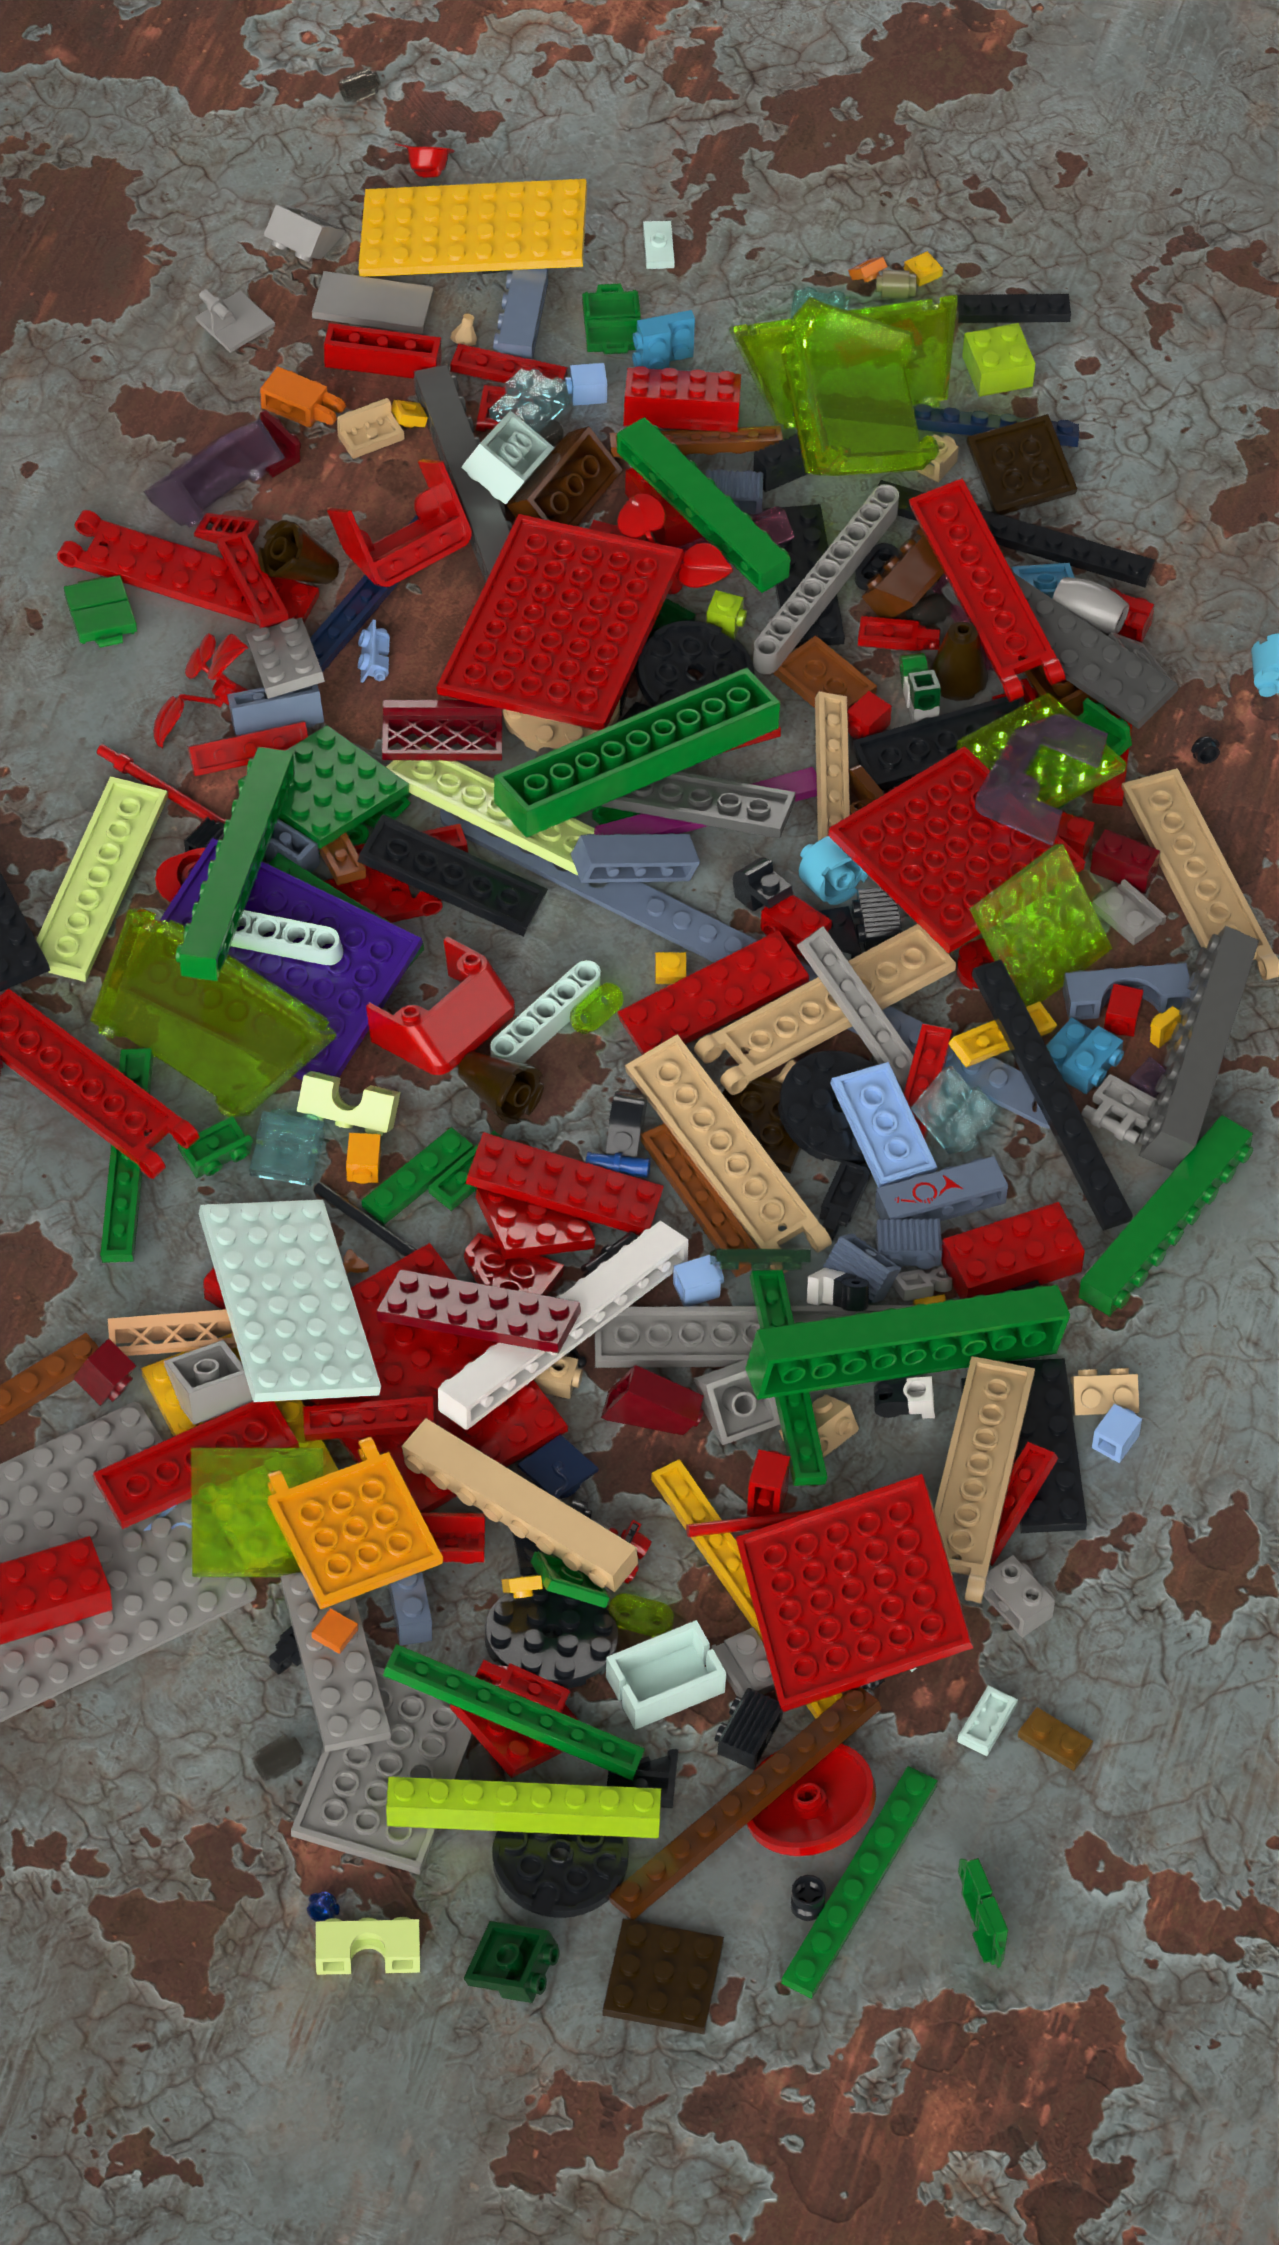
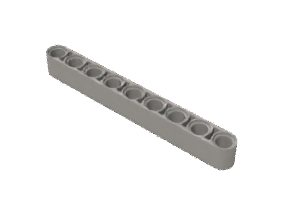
M880 485L875 488L756 638L753 651V667L756 671L762 674H771L781 666L891 526L898 515L899 491L897 488L891 485Z

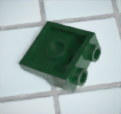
M489 1921L466 1971L464 1980L468 1986L497 1990L504 1999L533 2003L536 1994L541 1995L546 1989L547 1979L545 1974L549 1965L554 1966L559 1960L560 1951L558 1944L549 1930Z

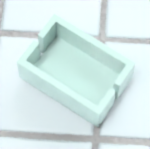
M697 1620L606 1657V1678L618 1700H622V1708L635 1730L725 1693L726 1671L714 1650H710V1643Z

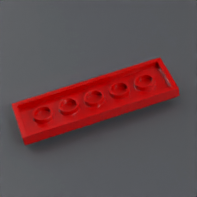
M778 930L618 1011V1018L643 1055L677 1034L686 1045L809 982V975Z
M485 1132L481 1136L466 1180L467 1185L625 1232L631 1231L639 1236L644 1230L651 1228L664 1188L660 1184Z
M252 1401L93 1473V1477L122 1529H125L299 1450V1442L274 1401Z

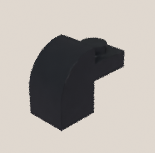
M761 857L733 875L735 898L752 912L764 905L769 909L793 895L792 885L773 871L772 861L767 858Z
M623 1091L615 1092L609 1118L607 1155H615L618 1152L623 1153V1156L638 1158L641 1129L645 1122L647 1096Z

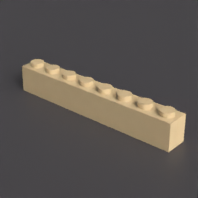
M427 1418L402 1445L405 1465L416 1474L421 1472L429 1477L438 1488L450 1490L464 1504L468 1506L474 1505L481 1509L490 1520L494 1522L500 1521L507 1525L519 1538H528L536 1543V1546L545 1554H553L562 1559L569 1569L573 1571L579 1570L589 1576L595 1585L601 1588L607 1587L615 1592L638 1565L637 1547Z

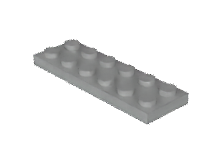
M302 1572L281 1576V1585L324 1751L329 1752L391 1739L390 1727L355 1597L320 1610ZM330 1608L358 1623V1631L340 1654L312 1639V1631Z

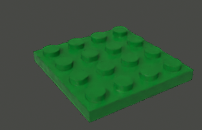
M326 725L286 750L294 754L295 775L279 819L318 843L317 847L321 849L345 832L350 831L408 794L409 783ZM242 778L238 780V789Z

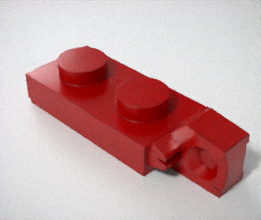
M862 616L859 626L858 646L908 651L939 650L941 631L926 629V626L919 625V621Z
M483 1659L475 1675L476 1678L559 1713L562 1712L570 1693L569 1689L509 1663L508 1667L497 1666Z

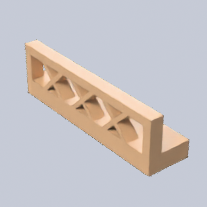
M226 1309L108 1318L109 1339L115 1345L119 1343H132L130 1346L118 1347L126 1356L193 1351L224 1340L229 1348H237ZM232 1333V1338L218 1339L216 1337ZM184 1338H197L195 1341L184 1340ZM165 1340L163 1343H159V1344H154V1343L151 1342V1341Z

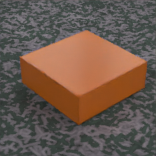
M330 1608L312 1631V1639L340 1654L358 1631V1623Z

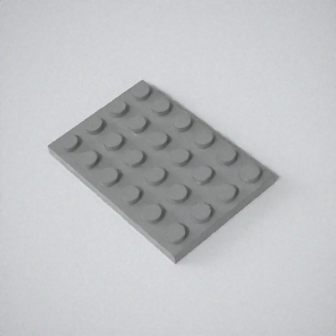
M373 1666L391 1731V1739L325 1752L323 1749L291 1828V1837L420 1875L438 1828L387 1826L388 1776L457 1779L474 1735L449 1708V1703L383 1676L385 1669Z

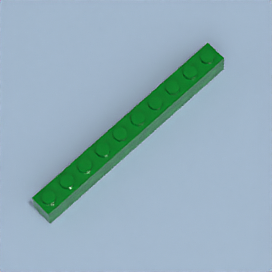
M258 747L254 759L250 758L248 761L246 779L242 778L240 782V796L238 799L235 798L233 800L232 817L225 821L223 840L219 839L217 842L216 859L211 860L209 863L208 880L203 881L201 884L200 901L195 902L193 905L192 922L187 923L185 926L184 943L179 944L177 947L176 962L180 963L181 976L218 981L295 775L294 754L291 751Z

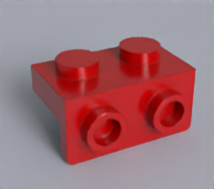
M791 895L769 909L765 907L761 911L760 928L764 934L768 936L779 930L794 954L804 959L805 957L796 945L822 926L827 931L832 926L831 919L795 895Z
M421 1513L443 1556V1562H461L463 1564L484 1563L485 1514Z

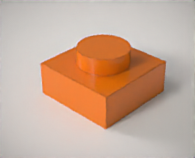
M884 257L871 258L849 269L848 272L852 281L863 279L864 282H869L876 279L877 275H879L878 272L887 268Z

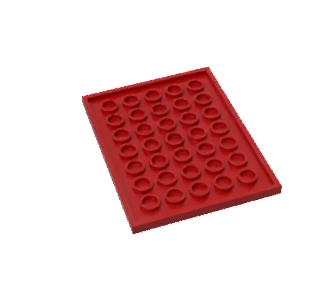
M518 514L436 686L437 694L594 730L607 728L681 566L684 550Z
M430 1243L351 1287L381 1384L380 1393L377 1396L310 1399L314 1406L433 1396L436 1425L505 1467L546 1445L558 1435L568 1432L567 1423L534 1380L468 1430H465L438 1411V1388L445 1380L454 1377L469 1362L475 1361L490 1346L496 1345L498 1342L378 1320L377 1309L399 1270L458 1280ZM413 1432L339 1438V1441L356 1464L363 1462L358 1453V1450L361 1449L358 1442L365 1438L371 1437L380 1455L389 1452L420 1513H429L457 1497L455 1493L448 1489L442 1490L438 1488L426 1475L421 1472L416 1474L405 1465L402 1445Z

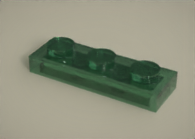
M715 1249L710 1252V1265H720V1270H739V1265H751V1270H770V1265H782V1270L798 1271L801 1270V1265L811 1262V1249Z

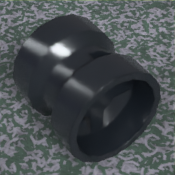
M804 1875L796 1879L792 1885L791 1910L797 1918L803 1921L816 1920L824 1908L826 1887L820 1878L814 1875Z

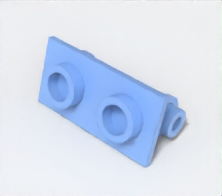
M374 619L367 630H362L358 645L362 647L358 660V669L361 670L360 682L362 683L367 676L374 677L377 681H383L389 674V657L386 656L389 654L390 635L384 628L376 629V620Z

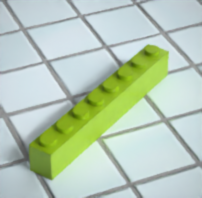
M388 1776L387 1826L659 1838L661 1789Z

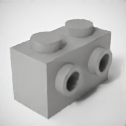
M1014 1555L988 1571L983 1596L1022 1638L1053 1618L1055 1599L1052 1592L1046 1586H1041L1034 1578L1031 1569L1025 1563H1020Z

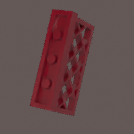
M383 700L382 760L502 761V709L465 700ZM411 734H414L417 737H419V739L415 740L414 742H411L407 740L406 737H408ZM441 734H444L445 736L449 737V739H447L444 742H440L436 739V737H438ZM471 734H474L479 739H477L474 742H470L466 739V737H468ZM396 743L404 747L401 750H388V748ZM428 743L434 748L431 750H423L420 747ZM458 743L464 748L453 750L450 747ZM488 743L496 748V750H483L480 747Z

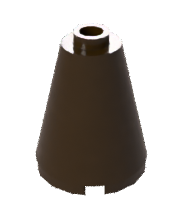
M281 520L275 523L263 537L267 541L264 549L259 548L258 563L261 570L269 576L318 584H329L338 576V560L298 524Z
M956 622L949 627L930 667V670H935L941 687V696L954 701L970 700L975 698L976 693L981 690L983 692L986 688L988 672L976 627L968 622Z
M476 1051L469 1052L458 1064L459 1077L502 1121L508 1124H518L521 1122L518 1118L524 1114L529 1116L541 1099L544 1084L540 1082L539 1076L543 1075L534 1066Z

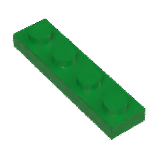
M449 1128L362 1199V1208L385 1225L427 1191L429 1185L472 1150L474 1145L455 1129Z

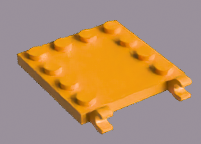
M371 1437L358 1442L361 1447L358 1453L363 1462L295 1487L288 1488L280 1470L268 1474L270 1482L267 1485L272 1494L268 1496V1505L320 1610L443 1563V1556L390 1453L387 1452L380 1455Z

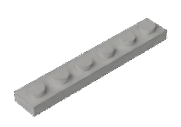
M822 926L796 946L878 1064L889 1062L904 1094L914 1055L825 927Z

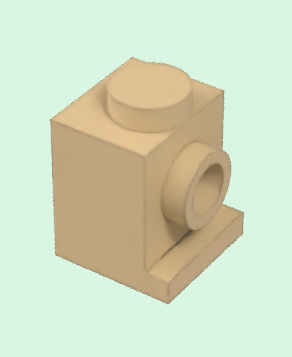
M934 434L922 448L919 447L916 450L914 470L939 483L957 463L959 446L956 445V442L950 436L940 437Z
M563 1356L533 1380L543 1393L570 1399L573 1388H579L583 1369L578 1368V1359Z

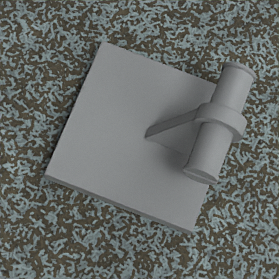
M204 289L199 294V299L208 305V309L197 315L196 321L230 353L275 327V322L241 290L224 300L220 297H214L208 289Z

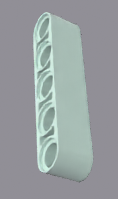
M246 910L243 911L238 927L245 926V928L236 931L231 946L322 965H334L343 957V948L338 932L331 927ZM268 932H275L272 936L263 937ZM296 938H304L301 942L293 943V940ZM325 944H334L328 949L322 948Z
M585 960L572 967L491 1041V1055L525 1063L600 994L601 970L597 963Z

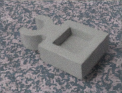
M937 1268L926 1274L922 1269L898 1273L892 1286L903 1301H913L914 1299L933 1296L934 1290L938 1292L950 1291L952 1289V1278H945L946 1270L944 1268Z

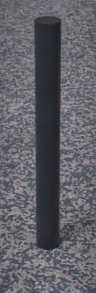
M320 1181L315 1186L314 1192L405 1257L417 1250Z

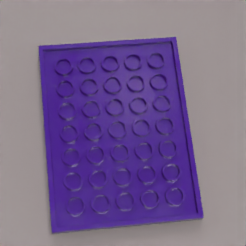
M212 838L117 985L119 991L302 1081L304 1075L310 1071L340 1077L369 1031L366 1005L372 1003L381 1009L384 1007L423 944L422 938L262 862L244 910L335 929L338 932L343 948L341 960L334 965H322L230 946L218 981L181 976L180 963L176 962V951L178 945L184 943L186 924L192 922L193 905L195 902L200 901L201 884L203 881L208 880L209 863L211 860L216 859L218 840ZM239 926L236 931L244 929L245 926ZM268 932L263 937L272 936L275 932ZM296 938L293 940V943L301 942L304 938ZM328 943L325 944L322 948L328 949L332 947L334 944Z

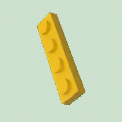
M1040 1001L1026 1007L1041 1036L1053 1032L1057 1024ZM995 1020L956 1035L948 1043L966 1068L1010 1050Z

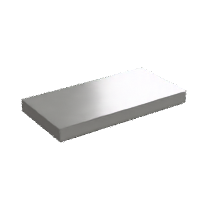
M323 271L312 310V318L423 334L434 295V287Z

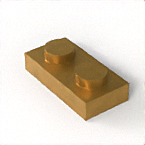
M1038 1707L1035 1708L1018 1731V1738L1072 1771L1076 1770L1093 1745L1091 1739Z

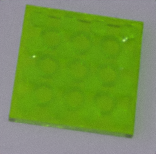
M1050 693L1038 697L957 741V750L964 746L970 750L1039 818L1123 773L1126 769V762Z
M1055 844L969 908L994 961L1002 960L1026 1007L1039 1001L1042 1003L1063 987L1065 973L1079 970L1084 971L1113 949L1063 844Z
M191 1448L192 1577H281L301 1572L268 1505V1496L272 1495L267 1485L270 1482L268 1474L280 1470L288 1488L322 1477L323 1448Z

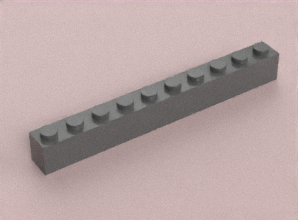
M447 365L414 371L415 394L428 417L426 424L439 459L443 461L471 527L472 536L470 543L486 583L511 531L512 524L510 520L505 521L504 503L494 498L488 489L478 481L471 479L467 472L461 468L481 442L479 437H474L473 435L474 425L471 416H466L465 414L466 403L464 396L458 395L459 386L456 375L450 374Z

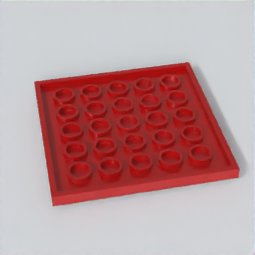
M965 746L831 826L828 832V836L948 954L1084 869L1086 863Z
M923 1474L735 1537L778 1701L783 1712L974 1648Z

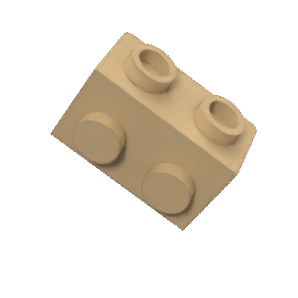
M388 398L346 412L337 417L338 437L352 459L404 440V431L391 413V402Z
M1129 1368L1110 1369V1375L1097 1376V1369L1078 1370V1376L1070 1377V1384H1072L1074 1415L1107 1414L1113 1404L1130 1409L1134 1413H1139L1138 1374H1129Z
M826 1394L816 1399L812 1404L823 1458L859 1430L850 1404ZM780 1429L779 1433L781 1435L782 1440L784 1441L782 1429Z

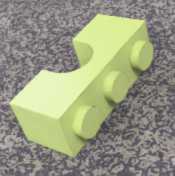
M314 1071L304 1075L297 1112L305 1113V1118L314 1121H323L326 1118L334 1120L335 1125L339 1127L353 1128V1125L365 1128V1132L368 1134H381V1136L383 1132L387 1133L394 1128L401 1092L370 1085L364 1089L361 1103L358 1106H351L346 1104L339 1095L341 1078Z
M367 1917L358 1921H342L337 1918H330L325 1921L316 1922L317 1975L351 1974L352 1958L363 1949H374L383 1955L386 1973L420 1972L419 1919L397 1917L393 1920H376Z

